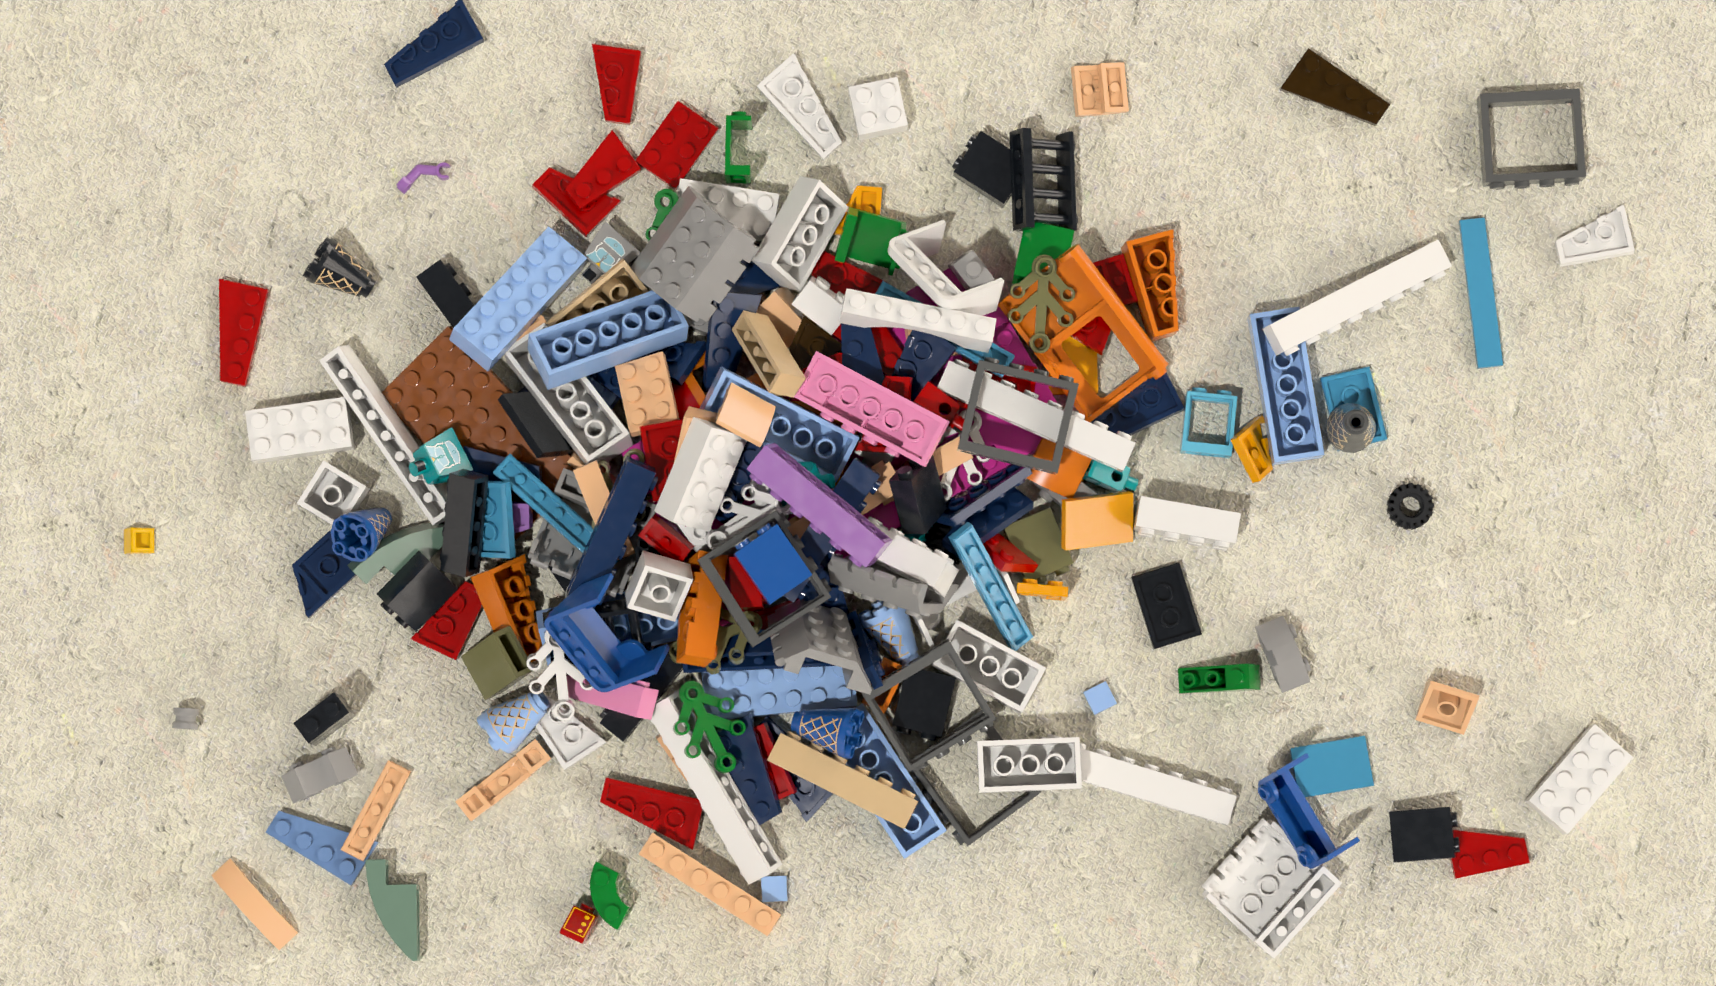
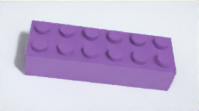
M776 443L765 445L747 467V470L751 472L749 476L759 485L764 483L771 489L769 493L780 502L785 500L791 505L789 510L799 518L804 516L811 522L809 526L820 535L825 533L831 538L829 543L839 551L844 549L850 554L849 559L858 567L873 565L893 541Z

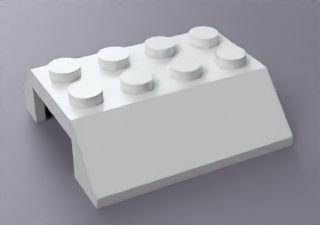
M1262 818L1251 830L1254 837L1251 838L1247 835L1234 849L1237 853L1236 857L1229 854L1217 868L1220 874L1217 876L1212 873L1201 886L1205 889L1202 895L1252 942L1274 959L1337 890L1342 882L1324 866L1319 865L1313 869L1303 866L1299 862L1298 854L1283 829L1271 819L1266 821Z

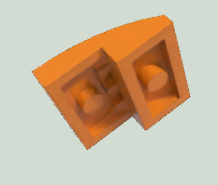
M1042 437L1032 457L1052 461L1056 443ZM1064 447L1056 475L1031 469L1032 474L1027 479L1070 499L1073 498L1092 459Z

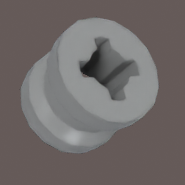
M173 708V713L176 716L175 721L172 723V728L198 730L196 716L199 715V709Z

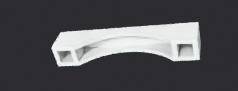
M846 289L839 323L862 328L894 327L916 330L944 338L966 349L988 353L993 342L996 318Z

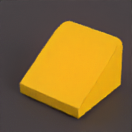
M130 527L124 529V554L154 553V528Z

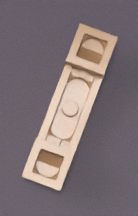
M597 460L573 469L595 525L610 494ZM628 536L624 543L627 548L623 558L635 553Z
M535 739L455 802L472 822L532 776L551 758Z
M231 858L211 875L236 906L278 950H281L298 934L296 929L271 905Z

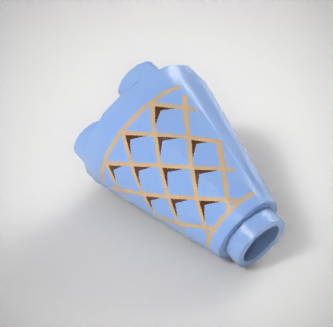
M876 600L871 604L873 607L871 610L867 609L859 613L858 616L865 630L875 638L896 662H900L904 666L919 656L916 652L918 647L910 617L905 613L906 609L899 607L898 609L883 606L884 601Z
M530 692L485 709L477 717V722L488 733L490 737L488 742L495 751L501 749L509 754L519 747L545 715L547 708L550 707V702L543 692L540 694Z

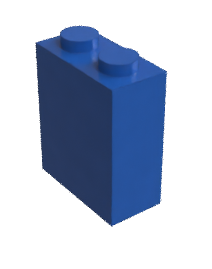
M768 523L757 531L759 536L756 539L750 541L747 538L735 546L738 551L734 553V556L768 605H770L812 576V573L778 524L772 527Z

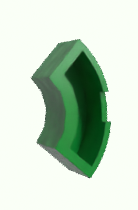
M595 862L590 878L592 901L603 920L616 930H620L631 908L623 902L618 893L617 882L620 873L599 862Z

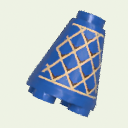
M376 507L346 513L336 518L331 529L334 553L356 562H363L370 558L391 525V513L386 508Z
M855 708L796 711L792 718L791 730L842 758L852 759L855 747L859 748L863 740V733L859 732L864 720V711Z

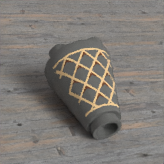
M1346 403L1338 406L1330 413L1326 421L1328 440L1335 449L1342 452L1356 453L1362 451L1371 444L1375 436L1376 423L1374 417L1367 408L1359 404ZM1354 418L1357 422L1361 423L1360 426L1354 427L1351 424V420Z

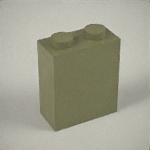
M1051 508L1016 521L1003 529L1007 540L1038 564L1034 573L1021 572L1024 579L1038 580V584L1047 581L1046 576L1053 573L1056 576L1063 575L1069 572V567L1074 564L1069 551L1061 548L1062 534Z
M511 626L491 634L461 656L485 701L503 693L533 671L527 667V655Z

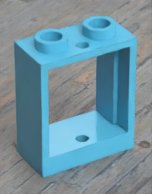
M1192 388V391H1187L1185 394L1180 453L1229 459L1232 456L1233 444L1231 439L1234 437L1237 396H1232L1231 391L1217 390V394L1207 393L1205 388ZM1192 401L1228 405L1224 445L1188 441Z

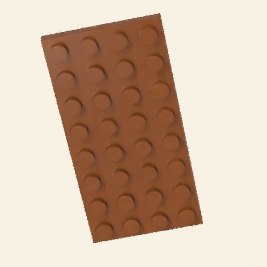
M447 326L382 391L398 417L423 444L447 429L453 428L463 450L464 446H469L504 457L511 454L517 460L542 466L543 484L553 493L563 468L570 471L574 469L567 462L571 454L536 458L498 401L502 394L513 392L491 369L486 371L449 340L453 331L451 326ZM511 494L512 501L524 502L517 494ZM532 509L534 524L541 516ZM527 530L514 533L515 541H517Z

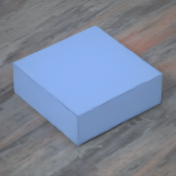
M1106 681L1083 692L1094 715L1117 704Z
M765 876L761 878L762 902L787 901V876Z

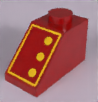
M583 903L579 907L573 905L559 933L579 943L586 944L598 918L597 915L593 914L595 909Z

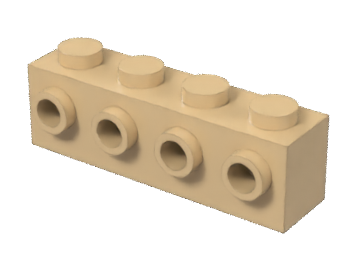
M743 310L732 328L734 335L768 392L777 396L794 398L805 380L804 374L769 317Z

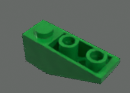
M1234 664L1178 668L1179 694L1261 690L1260 665Z

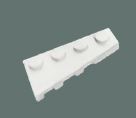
M793 53L760 82L757 88L824 161L842 145V141Z

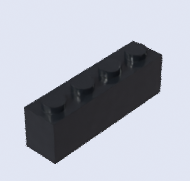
M440 259L416 276V278L454 328L476 304H473L468 298L472 293L464 282L459 285L455 280L454 276L457 273L448 262L444 265Z
M466 469L449 473L447 480V502L444 508L445 524L442 530L443 545L440 554V571L462 577L480 573L489 475Z
M668 651L657 674L641 679L650 683L649 688L659 690L656 702L659 701L683 671V664L673 662ZM606 708L599 716L602 718L600 724L624 743L643 720V718Z

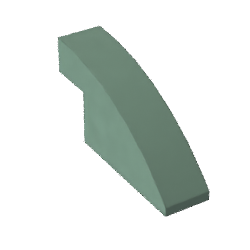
M445 522L437 525H432L431 523L421 524L390 534L382 539L370 558L363 562L351 561L347 566L367 584L383 566L395 575L418 551L430 560L443 545L442 530Z
M365 860L370 896L384 928L394 943L412 961H420L419 884L389 885L388 860Z

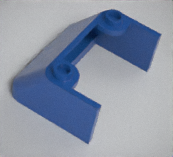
M611 573L581 584L548 614L544 622V626L590 685L600 692H609L657 674L670 649L668 644L647 651L636 640L630 639L620 642L593 607L599 604L614 577Z
M1305 753L1258 782V793L1268 804L1298 854L1299 862L1303 866L1313 869L1360 842V840L1356 837L1335 848L1289 771L1292 767L1309 758L1308 754Z

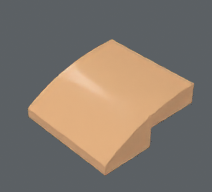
M1124 62L1073 66L1071 68L1075 117L1110 115L1129 111Z
M731 382L726 390L724 402L718 410L715 424L761 447L770 427L776 406Z

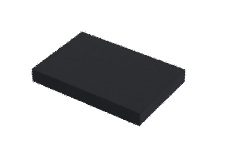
M530 392L508 393L500 396L498 399L499 403L536 458L570 455L574 451Z
M1180 563L1131 577L1153 650L1202 635Z

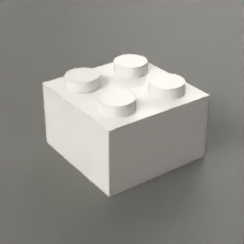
M898 77L848 87L859 141L908 131Z
M811 276L794 298L792 305L832 335L841 324L839 319L844 294L840 291L835 294L829 289L830 284L822 277L818 276L816 279Z
M323 460L297 504L332 525L333 521L339 516L357 511L370 489Z
M642 551L625 591L627 608L675 622L693 581L691 564Z

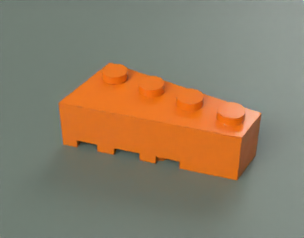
M1173 229L1126 241L1121 247L1138 299L1137 304L1145 331L1152 342L1172 337L1179 331L1175 290Z
M699 550L686 562L691 564L693 581L680 609L678 619L676 662L706 667L716 658L718 650L716 640L722 599L697 562L698 559L709 553L707 551ZM721 554L711 560L724 581L728 555Z
M525 554L471 576V579L493 632L495 633L511 626L528 657L530 654L536 653L543 645L538 624L535 623L534 610H536L534 600L531 601L528 586L531 583L529 575L525 573L524 564L526 563Z

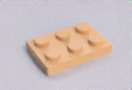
M663 351L615 366L628 429L632 437L641 435L640 426L680 420L666 356Z

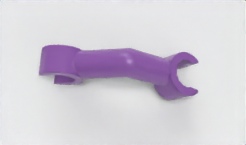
M445 162L437 166L417 164L396 184L397 188L405 194L421 174L437 176L440 180H448L449 176L441 175L439 171L442 168L451 167Z

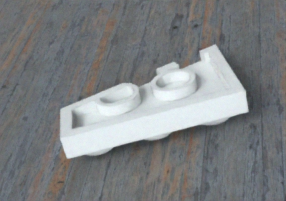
M1624 204L1613 212L1597 218L1596 221L1556 240L1555 248L1560 267L1634 254L1635 249Z
M545 694L550 702V707L547 708V712L537 723L536 728L564 770L607 743L574 716L566 721L559 720L554 714L556 702Z

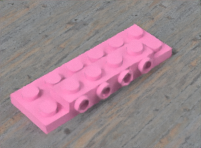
M817 351L804 373L805 380L794 396L821 411L820 417L832 423L836 419L843 423L841 428L852 434H855L857 430L864 434L863 440L875 446L879 442L886 446L884 451L897 458L902 454L924 467L927 466L949 424L948 420Z

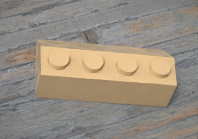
M622 259L549 319L546 325L550 327L649 291L638 279L627 262Z

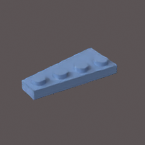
M278 811L266 830V833L351 886L365 866V861L363 862L341 851L349 835L348 832L282 811ZM374 842L365 860L370 858L379 842Z

